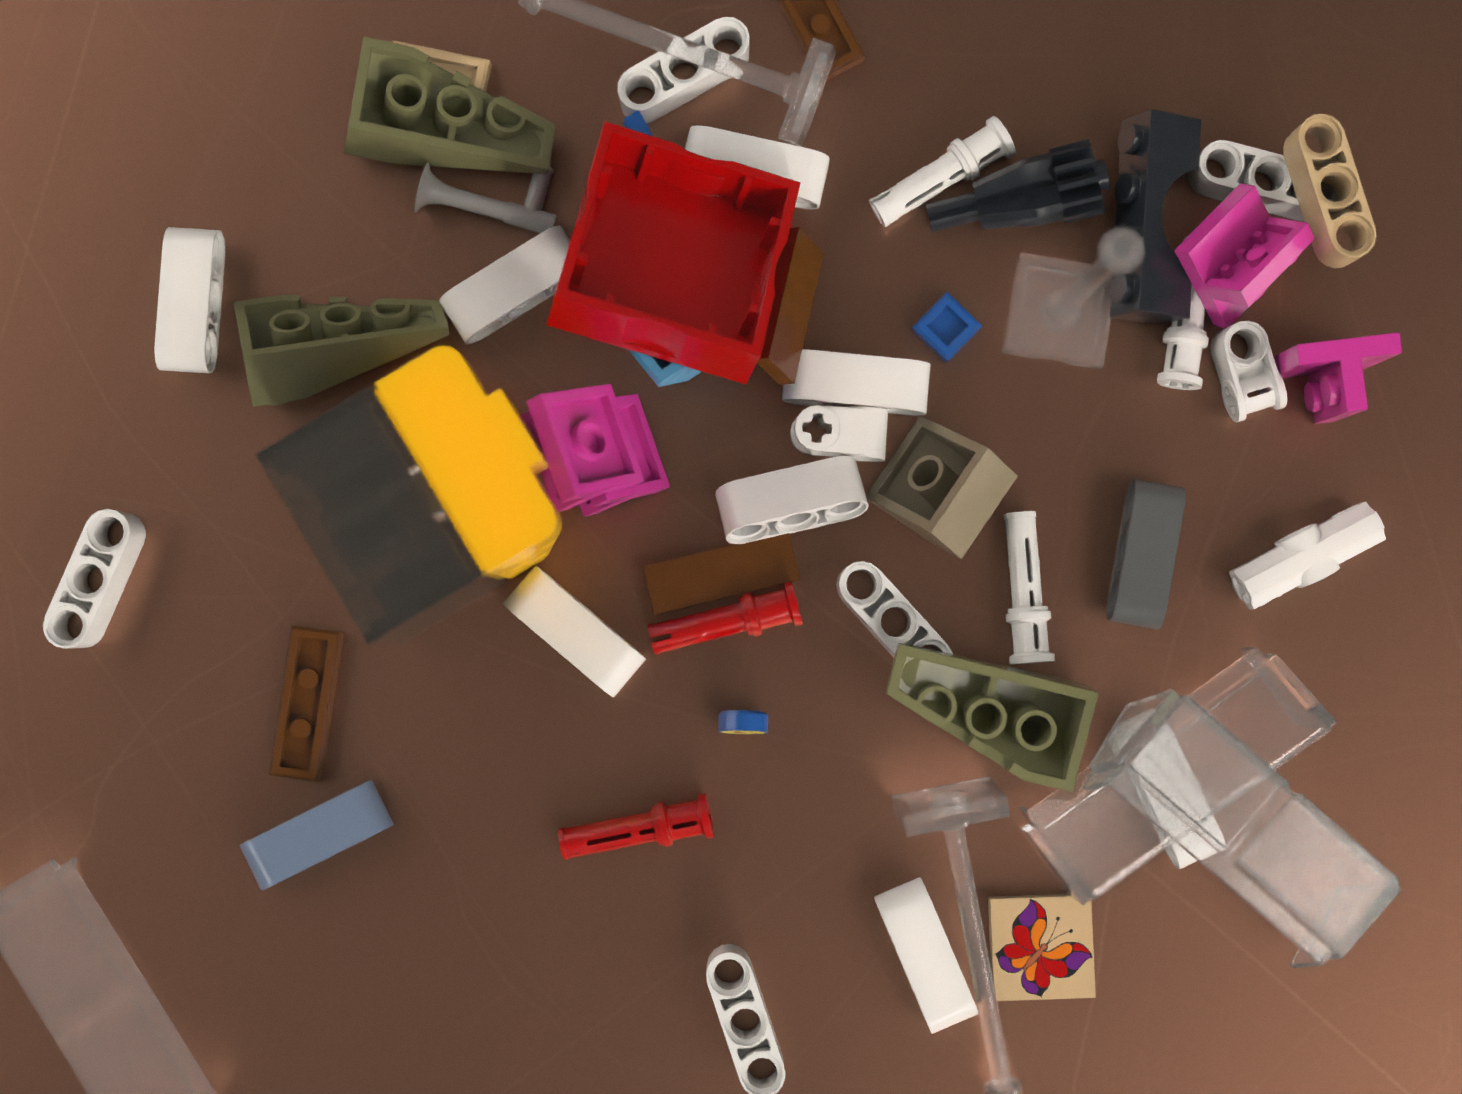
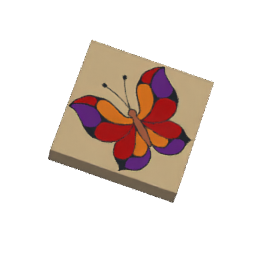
M1090 894L988 897L991 988L994 1001L1096 998Z

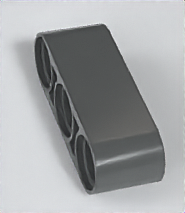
M1135 478L1131 480L1124 503L1107 601L1106 615L1108 621L1154 630L1161 628L1166 616L1184 514L1185 488Z

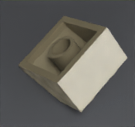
M920 416L867 493L866 498L927 541L962 559L1018 476L988 447Z

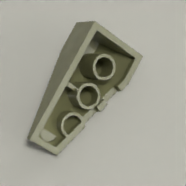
M363 36L344 154L392 164L425 166L429 162L430 166L548 174L555 124L504 96L496 98L470 84L471 78L458 71L452 74L428 61L429 55L414 47Z
M278 295L233 302L252 407L261 405L277 406L288 401L305 399L449 336V326L439 300L380 298L374 301L371 306H356L348 304L347 297L330 296L329 305L302 304L301 295Z
M902 643L897 645L885 691L893 699L952 734L1020 779L1073 792L1099 695L1097 691L1082 683Z

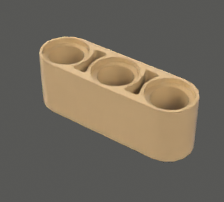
M1315 114L1307 118L1286 138L1283 154L1304 221L1309 224L1315 237L1311 243L1318 260L1331 268H1343L1369 253L1377 238L1376 228L1342 125L1333 116ZM1306 134L1315 136L1320 141L1322 153L1314 152L1308 148L1305 142ZM1321 182L1328 183L1335 188L1337 202L1330 201L1324 197L1321 192ZM1337 230L1344 231L1351 237L1353 243L1352 251L1345 250L1339 245L1336 237Z

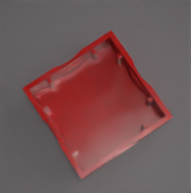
M604 121L546 325L746 384L761 357L775 296L774 277L776 265L788 240L801 182L734 161L704 157L690 152L676 143Z

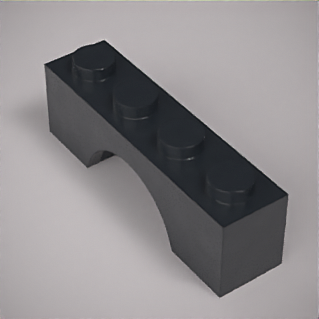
M1149 109L1122 120L1118 136V149L1120 151L1119 173L1115 185V198L1117 200L1116 223L1112 234L1114 256L1112 279L1109 284V297L1111 299L1110 317L1158 325L1190 318L1192 283L1179 258L1171 249L1166 239L1162 223V208L1165 196L1173 182L1181 175L1199 169L1201 119Z

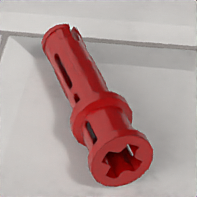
M786 582L783 589L754 596L751 591L743 593V596L739 597V603L654 624L649 623L648 632L650 638L671 634V637L655 640L651 643L654 654L659 655L662 652L747 631L749 636L754 635V637L762 635L764 629L782 624L793 623L796 627L803 625L793 582Z
M706 793L698 794L697 800L667 805L664 801L656 802V805L652 806L649 812L568 828L561 827L558 830L559 845L564 860L657 841L659 846L669 847L673 845L674 840L698 835H704L706 839L715 837L710 805Z

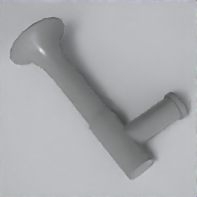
M427 162L419 182L414 213H417L421 207L426 205L442 204L502 220L503 223L542 233L554 227L557 217L555 214L542 211L550 180L554 176L555 170L550 167L548 174L533 173L525 203L520 205L510 201L507 203L448 185L434 176L430 170V164Z

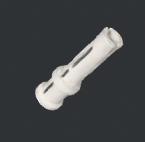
M992 116L986 120L984 128L963 141L959 138L950 142V146L947 147V153L898 182L887 191L871 198L869 204L879 222L884 227H887L902 215L917 208L952 184L962 179L966 181L975 180L980 176V170L1002 156L1006 158L1012 157L1016 154L1014 143L1002 122L997 117Z
M1193 285L1191 289L1190 318L1172 322V327L1167 328L1163 335V343L1167 345L1164 369L1157 376V384L1167 388L1179 390H1198L1202 388L1203 379L1198 374L1202 349L1208 346L1209 338L1207 337V332L1203 330L1205 308Z
M1036 511L1004 514L1012 608L1008 609V614H1005L1006 622L1010 623L1012 627L1014 654L1009 657V664L1055 661V654L1049 652L1047 621L1052 618L1051 611H1048V606H1043L1040 560L1035 519L1037 517Z

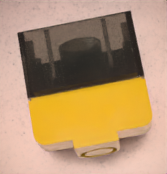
M439 346L431 349L376 382L377 390L369 386L255 454L368 644H405L507 582L506 578L513 579L543 561L550 553L562 528L561 515L537 477V474L549 468L545 454L521 414L501 388L488 395L471 365L457 350L448 346Z

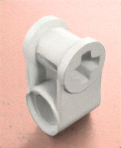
M1240 321L1218 331L1212 338L1210 353L1221 384L1223 402L1230 418L1234 422H1241L1246 419V415L1269 407H1273L1276 410L1285 408L1287 406L1286 387L1277 369L1268 335L1264 328L1252 321ZM1233 334L1242 336L1247 342L1248 351L1244 359L1233 354L1230 348ZM1260 390L1259 395L1248 398V393Z
M810 406L802 410L792 423L790 430L791 441L796 449L807 455L847 456L855 458L856 461L882 462L885 461L888 410L864 406ZM812 419L818 420V427L826 429L827 433L822 435L817 443L811 442L812 437L810 433L803 432V427H807Z

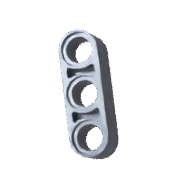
M370 780L239 846L260 890L263 891L394 824L373 780Z

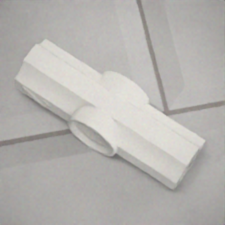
M1366 501L1352 505L1350 508L1335 514L1332 518L1319 525L1314 523L1283 537L1274 543L1275 548L1229 572L1231 584L1239 599L1244 602L1249 610L1261 607L1295 587L1303 588L1328 577L1340 569V563L1386 540L1384 534L1385 526L1378 513Z

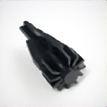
M1089 139L1051 148L1048 153L1018 161L973 182L974 192L928 203L926 208L932 232L980 220L983 229L1040 226L1063 219L1064 223L1104 214L1102 190L1110 189L1104 159L1095 161L1091 143H1089Z

